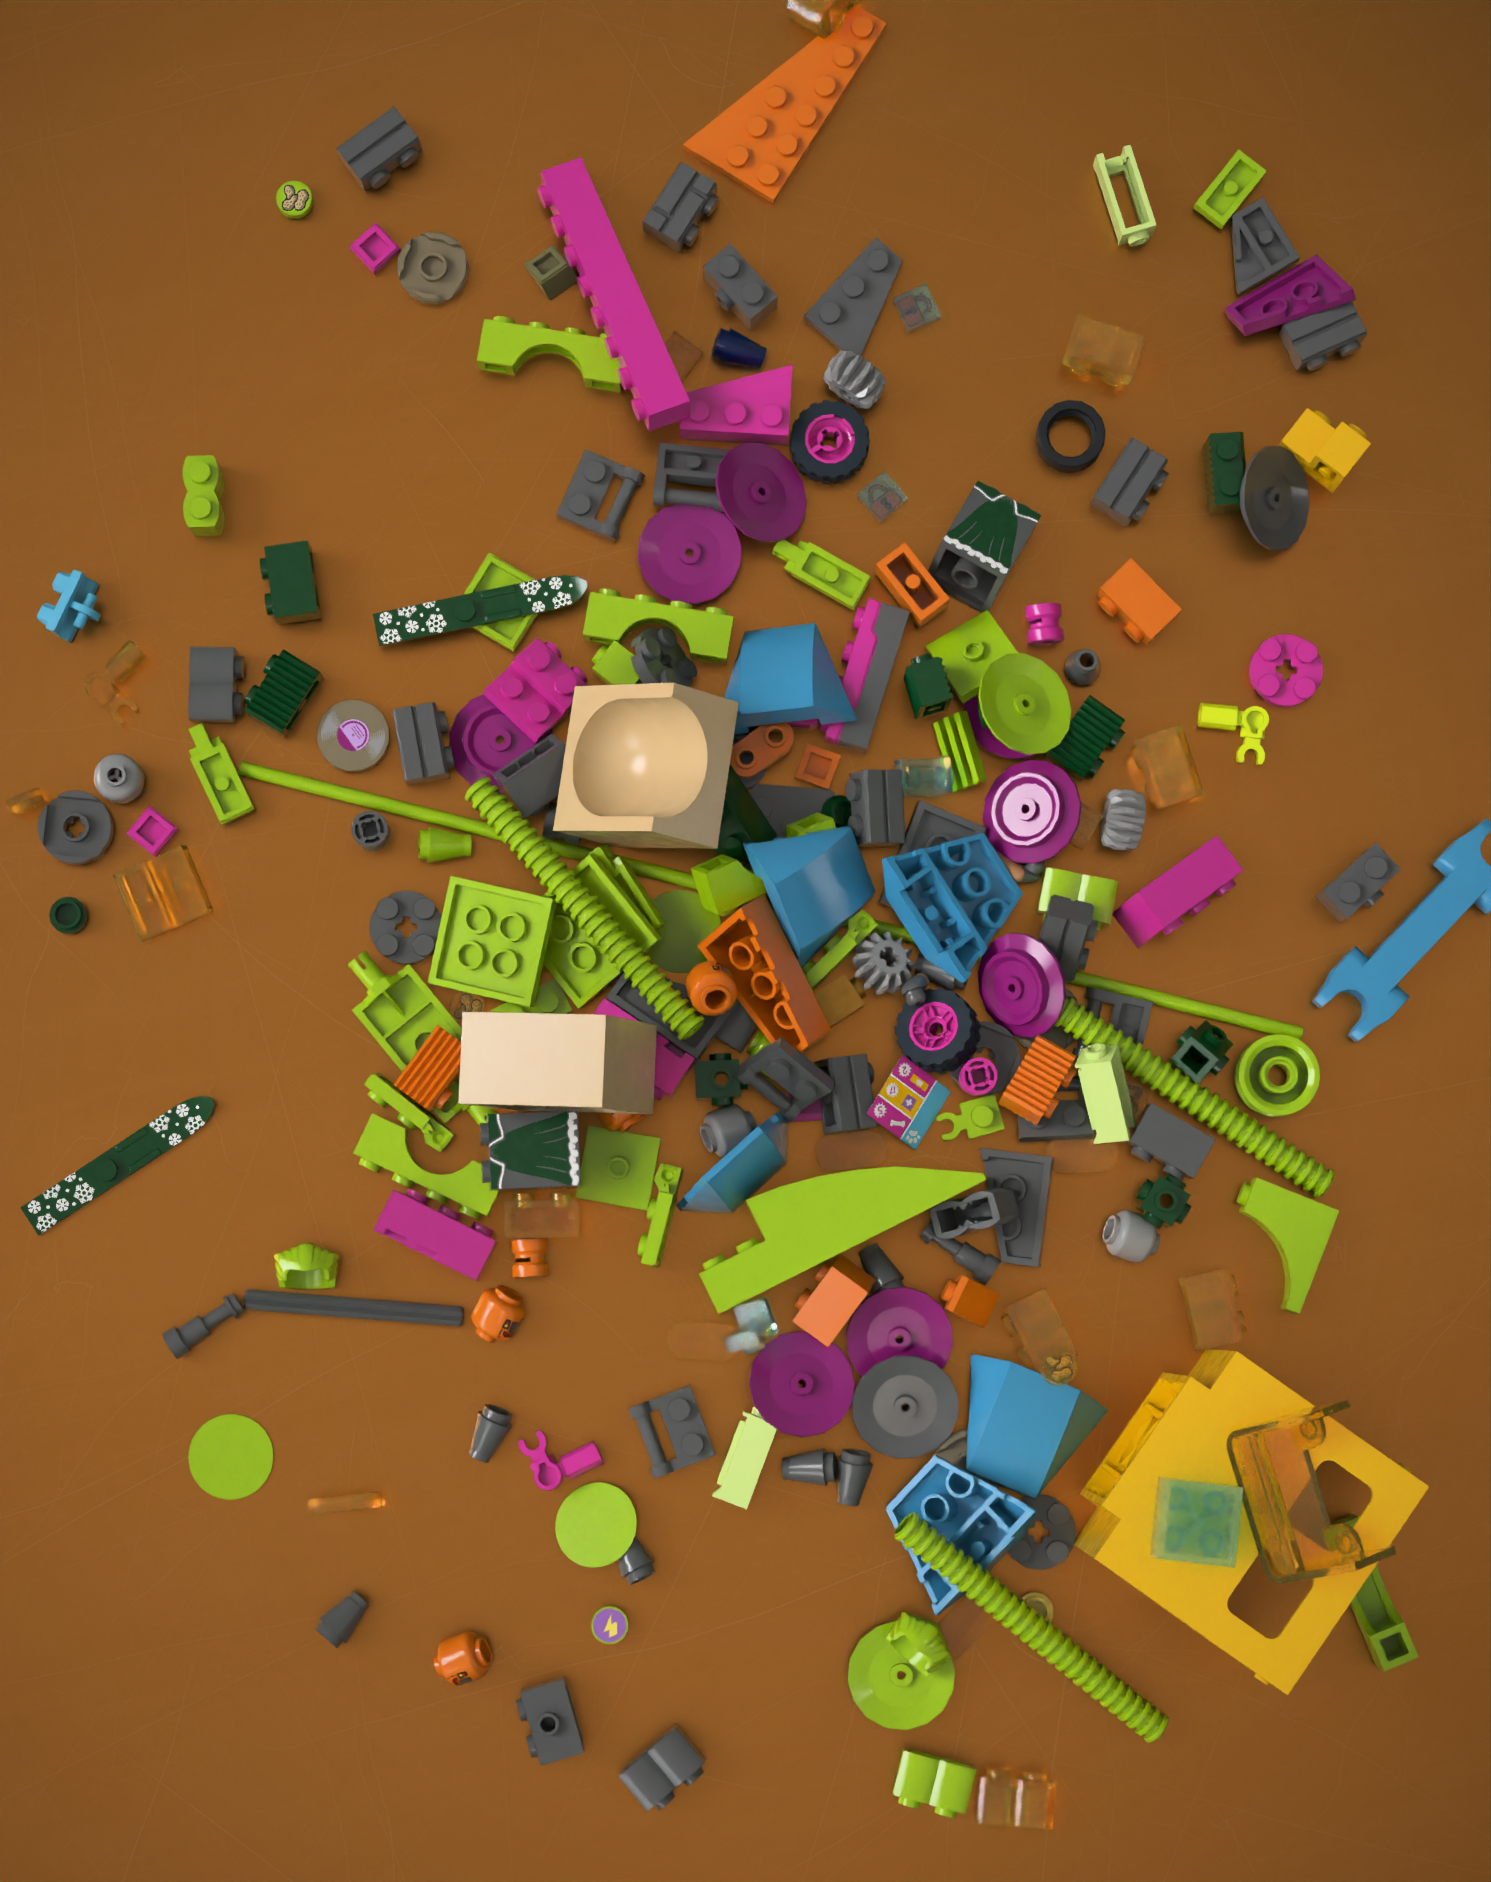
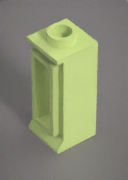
M1131 145L1123 147L1121 156L1105 160L1103 153L1097 154L1093 168L1097 174L1118 239V246L1129 243V246L1132 247L1149 241V236H1153L1157 225ZM1122 173L1139 221V225L1125 228L1109 178Z
M1102 1043L1089 1045L1081 1050L1075 1063V1068H1079L1078 1074L1091 1128L1096 1130L1097 1133L1093 1143L1129 1141L1131 1138L1129 1128L1136 1126V1120L1118 1045L1105 1046Z
M755 1407L752 1408L751 1413L743 1411L742 1415L747 1417L746 1421H739L716 1483L721 1486L712 1493L713 1497L747 1509L777 1430L764 1421Z

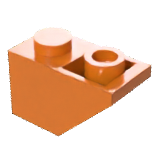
M959 1275L956 1280L948 1279L939 1299L945 1302L943 1306L945 1311L980 1328H985L1000 1294L970 1278Z

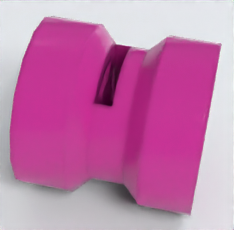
M1040 603L1025 607L1026 620L1030 622V630L1027 633L1029 645H1052L1064 641L1063 629L1059 626V618L1062 616L1061 604Z
M982 1057L967 1061L960 1069L958 1075L961 1088L972 1096H982L988 1093L996 1085L998 1079L995 1065L990 1060Z

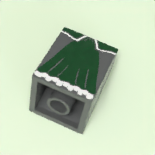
M977 481L941 541L928 572L947 594L980 612L989 611L1030 539L1041 515L1031 510L1028 506L1005 496L997 489Z
M578 1111L488 1114L486 1116V1123H480L481 1146L487 1145L488 1160L481 1161L482 1183H489V1191L570 1189L581 1186Z

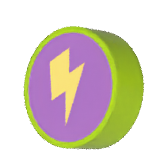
M612 1605L604 1606L596 1611L591 1621L593 1635L597 1640L605 1644H615L621 1641L629 1627L625 1612L619 1607Z

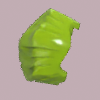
M305 1242L274 1255L276 1260V1276L280 1288L316 1290L335 1287L336 1269L340 1259L338 1254L319 1247L314 1243Z
M902 1612L901 1617L897 1619L886 1637V1640L926 1677L938 1670L940 1666L946 1663V1660L952 1658L938 1624L920 1616Z

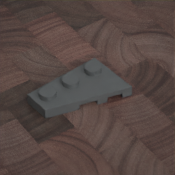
M625 973L621 975L606 996L608 1001L638 1021L657 1025V1034L667 1039L684 1053L693 1056L696 1061L700 1059L740 1003L736 998L731 1009L717 1016H707L697 1011V1016L702 1015L705 1018L704 1024L687 1040L680 1041L677 1038L679 1033L670 1030L671 1024L669 1022L665 1024L662 1021L663 1015H657L654 1012V1005L649 1006L647 1004L648 999L646 997L642 998L639 995L640 990L638 988L634 989L631 986L633 982L631 980L626 981L624 978ZM673 982V989L675 991L679 989L682 993L680 997L682 999L687 998L689 1000L688 1006L690 1008L694 1007L688 996L686 985Z
M980 1148L987 1176L988 1190L1000 1187L1013 1189L1019 1210L1018 1217L1013 1221L995 1226L1002 1262L1041 1267L1054 1157Z

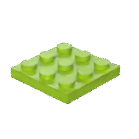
M595 853L589 854L572 869L575 873L574 878L582 880L581 886L590 889L589 895L597 897L598 901L596 903L605 906L604 912H610L613 915L612 921L620 923L619 929L628 932L627 938H633L636 941L635 946L636 948L641 947L643 949V955L662 940L661 936ZM548 891L543 895L549 898H556L555 894L550 895ZM556 903L543 964L577 1008L580 1009L586 1006L624 972H618L616 969L617 964H611L608 960L610 956L608 954L603 955L601 952L602 947L594 945V938L586 936L587 930L578 927L579 921H573L570 917L572 913L563 910L564 904Z
M450 876L427 983L527 1007H534L557 902L554 898Z

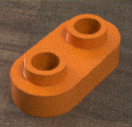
M787 722L760 725L733 745L730 764L737 775L744 779L755 777L788 753L794 741V733L791 726ZM772 731H779L783 739L778 743H773L768 736ZM748 752L752 754L753 761L747 765L742 764L739 760L742 753Z

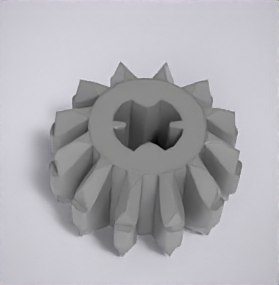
M840 350L836 357L834 356L827 365L828 368L824 372L825 375L823 377L825 383L831 391L838 395V398H842L847 404H853L856 408L869 409L882 395L886 379L881 374L880 369L874 367L872 362L864 359L862 355H856L853 351Z
M1124 788L1121 790L1114 789L1108 793L1100 823V836L1103 846L1123 851L1135 849L1139 845V840L1142 838L1147 806L1143 793Z
M875 932L870 934L865 941H861L855 948L856 955L852 958L851 965L858 968L854 978H863L865 981L863 990L874 986L876 995L883 994L885 991L891 995L896 993L911 978L910 972L914 969L916 963L908 959L912 949H903L901 946L903 937L893 941L890 932L883 933L881 936Z

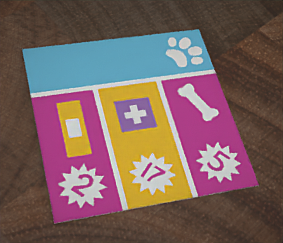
M902 1055L866 1114L916 1150L951 1091Z

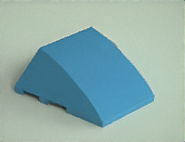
M816 623L744 632L724 696L726 699L739 702L734 735L750 733V726L819 719L821 725L857 720Z
M849 826L809 832L806 835L790 838L779 837L774 838L772 841L760 843H743L754 874L762 879L779 924L801 968L875 893L853 831Z
M984 833L882 859L885 895L893 910L925 959L962 983L967 981L972 973L970 971L980 956L984 955L997 929L1003 926L1023 895L1021 889Z
M778 1112L756 1127L700 1178L684 1198L676 1204L677 1208L680 1211L735 1212L746 1199H749L787 1164L789 1121Z
M971 1354L966 1471L1035 1500L1103 1418L1108 1409L1083 1391L1062 1382L1054 1383L1049 1377L1010 1361Z
M937 1455L919 1471L886 1507L895 1530L908 1514L916 1512L919 1515V1520L925 1519L928 1522L929 1528L933 1526L937 1529V1535L943 1534L946 1536V1542L952 1541L955 1544V1549L960 1548L964 1551V1557L969 1555L973 1558V1564L978 1562L982 1566V1571L988 1570L989 1572L1025 1535L1038 1510ZM903 1545L904 1549L908 1550L918 1571L916 1575L920 1583L924 1584L933 1603L931 1607L936 1616L966 1594V1591L960 1592L957 1589L958 1584H950L948 1576L943 1578L939 1574V1569L934 1571L930 1567V1562L924 1563L921 1560L922 1555H914L912 1547L907 1549Z

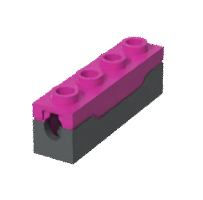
M869 598L865 608L858 606L852 625L853 628L858 629L855 642L847 641L841 660L848 663L844 677L838 675L857 720L822 724L820 730L826 732L824 742L833 745L837 744L840 747L866 754L910 611L885 603L881 604L879 601Z

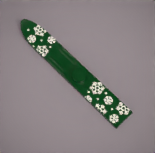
M553 576L375 613L373 618L379 646L557 610L572 605L582 598L588 590V583L585 579L578 576Z
M199 1096L176 1105L22 1206V1211L36 1233L41 1235L196 1133L211 1117L215 1106L211 1097Z

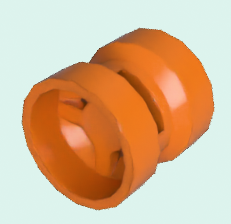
M547 1238L511 1240V1252L515 1255V1263L512 1266V1278L549 1276V1265L544 1259V1253L548 1250Z

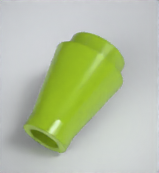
M428 827V830H419V859H427L428 863L462 856H471V835Z

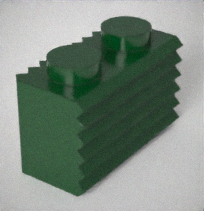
M1243 432L1212 433L1202 447L1205 449L1203 455L1206 457L1203 462L1206 463L1204 469L1207 471L1205 483L1208 485L1206 491L1209 492L1206 496L1209 499L1207 505L1210 506L1208 512L1210 514L1241 512L1240 488L1246 469Z
M283 649L279 656L274 654L267 662L263 671L267 675L261 682L260 687L254 685L244 699V703L247 706L244 711L251 718L285 738L320 684L323 675L317 669Z
M931 653L911 659L912 664L906 666L904 682L915 719L947 711L953 694L950 693L951 687L948 686L949 680L946 679L947 673L944 672L945 666L942 665L943 659L940 657L933 658Z
M1089 695L1070 721L1069 730L1061 743L1049 750L1045 758L1065 770L1067 774L1078 782H1081L1086 775L1092 779L1105 762L1099 758L1101 753L1107 746L1113 750L1126 733L1120 728L1125 719Z

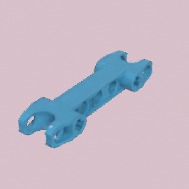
M1488 818L1481 821L1467 834L1453 841L1434 861L1432 865L1445 877L1369 957L1357 946L1353 947L1329 972L1323 986L1313 998L1312 1002L1318 1008L1323 1007L1336 994L1342 992L1350 993L1358 999L1362 1008L1361 1017L1348 1034L1355 1043L1360 1041L1378 1025L1389 1020L1410 996L1397 985L1398 982L1473 903L1486 915L1491 911V865L1487 864L1482 858L1480 850L1482 841L1491 831V821Z

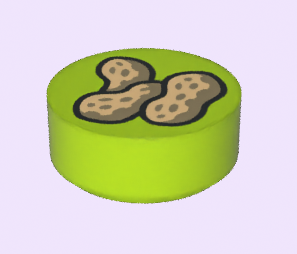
M288 181L278 189L276 202L284 216L290 219H300L311 211L313 197L310 189L304 183Z

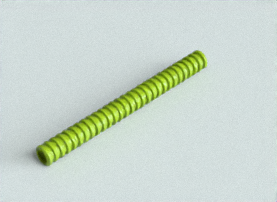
M484 777L475 782L467 790L465 800L473 802L472 807L475 811H481L480 817L488 819V826L496 828V835L503 836L502 841L504 844L511 845L510 850L513 853H518L517 858L520 861L525 860V867L528 870L533 869L532 875L535 878H541L540 884L543 887H549L548 893L556 895L555 901L558 904H564L563 910L572 913L571 919L579 921L578 927L587 930L586 936L594 938V945L602 947V954L610 956L608 960L611 964H617L616 969L618 972L623 971L625 973L624 978L626 981L631 980L633 982L631 986L634 989L638 988L640 990L639 995L642 998L646 997L648 999L647 1004L649 1006L654 1005V1012L657 1015H663L662 1021L665 1024L668 1022L671 1024L670 1030L679 1033L677 1038L680 1041L687 1040L704 1024L705 1018L702 1015H696L697 1010L694 1007L690 1008L688 1006L689 1000L687 998L682 999L680 997L682 995L681 991L673 989V982L665 980L667 977L665 973L657 971L659 969L657 964L652 965L650 963L651 958L648 955L644 956L642 954L643 949L641 947L636 948V941L633 938H627L628 932L619 929L620 923L618 921L613 922V915L610 912H604L605 906L596 903L598 901L595 895L590 896V889L581 886L583 882L580 878H574V871L566 869L568 866L566 862H560V856L557 853L553 854L551 852L552 847L549 844H544L545 839L542 836L537 837V830L534 827H528L530 822L527 819H521L522 813L519 810H513L514 804L506 802L507 796L499 794L500 789L497 785H491V778Z
M1066 998L1061 1017L1054 1024L1056 1027L1063 1026L1065 1033L1072 1032L1073 1038L1076 1040L1081 1038L1083 1040L1082 1044L1085 1046L1102 1043L1105 1046L1118 1045L1124 1072L1127 1070L1131 1071L1130 1076L1133 1078L1140 1077L1142 1084L1149 1083L1151 1090L1158 1089L1160 1091V1096H1169V1102H1178L1180 1109L1187 1108L1189 1115L1193 1116L1196 1114L1198 1121L1203 1122L1205 1120L1208 1122L1207 1127L1210 1129L1213 1127L1217 1128L1219 1135L1225 1133L1228 1141L1234 1139L1237 1147H1246L1245 1152L1248 1154L1255 1153L1257 1160L1264 1159L1266 1166L1273 1165L1275 1172L1280 1173L1282 1171L1284 1173V1178H1293V1184L1296 1186L1302 1184L1304 1191L1308 1192L1311 1190L1313 1192V1197L1319 1198L1328 1190L1335 1177L1334 1170L1324 1169L1325 1164L1322 1162L1315 1163V1158L1313 1156L1306 1157L1304 1150L1298 1152L1295 1144H1286L1287 1139L1284 1137L1277 1138L1275 1131L1268 1132L1266 1125L1259 1126L1257 1119L1252 1118L1250 1120L1248 1113L1238 1112L1239 1108L1236 1105L1230 1107L1227 1099L1221 1101L1219 1094L1214 1093L1212 1095L1209 1093L1210 1088L1207 1086L1204 1088L1200 1087V1083L1197 1084L1195 1081H1191L1187 1074L1182 1075L1180 1068H1171V1062H1162V1056H1153L1151 1049L1144 1050L1142 1043L1137 1042L1135 1044L1132 1042L1133 1037L1130 1035L1127 1037L1123 1036L1124 1031L1121 1029L1114 1030L1112 1023L1106 1025L1103 1023V1017L1100 1016L1097 1019L1094 1017V1011L1090 1010L1087 1012L1084 1010L1085 1006L1083 1004L1078 1006L1075 1004L1076 1000L1074 998Z
M913 1512L908 1514L899 1523L894 1536L898 1542L903 1540V1545L907 1549L913 1548L912 1553L914 1555H922L921 1560L924 1563L930 1562V1567L934 1571L939 1569V1574L943 1578L948 1576L950 1584H958L957 1589L960 1592L966 1591V1596L970 1600L975 1598V1604L979 1607L984 1605V1611L988 1614L993 1613V1618L996 1621L1002 1620V1625L1005 1628L1011 1627L1012 1634L1015 1636L1020 1634L1019 1639L1022 1642H1029L1028 1646L1032 1650L1038 1649L1037 1654L1041 1657L1047 1656L1046 1661L1048 1663H1055V1668L1058 1671L1064 1670V1675L1068 1679L1073 1678V1683L1077 1686L1082 1685V1690L1085 1693L1091 1692V1697L1094 1700L1100 1699V1705L1108 1707L1110 1713L1117 1714V1718L1121 1722L1126 1721V1725L1130 1729L1135 1728L1136 1734L1139 1736L1144 1735V1740L1147 1743L1156 1741L1164 1733L1169 1721V1717L1165 1713L1160 1714V1710L1156 1706L1151 1707L1150 1701L1147 1699L1142 1700V1695L1139 1692L1133 1693V1688L1130 1685L1124 1686V1680L1120 1677L1116 1678V1674L1113 1671H1107V1667L1103 1663L1098 1664V1659L1094 1656L1089 1657L1087 1650H1080V1645L1077 1642L1071 1643V1638L1067 1634L1062 1636V1630L1058 1627L1053 1628L1054 1624L1050 1620L1044 1621L1045 1617L1041 1613L1035 1614V1608L1032 1606L1026 1607L1027 1602L1024 1599L1018 1600V1595L1014 1591L1009 1593V1587L1005 1584L1000 1586V1580L996 1577L991 1578V1573L988 1570L982 1571V1566L978 1562L973 1564L972 1557L969 1555L964 1557L962 1549H955V1544L952 1541L946 1542V1536L943 1534L937 1535V1529L933 1526L929 1528L928 1522L925 1519L919 1520V1515Z

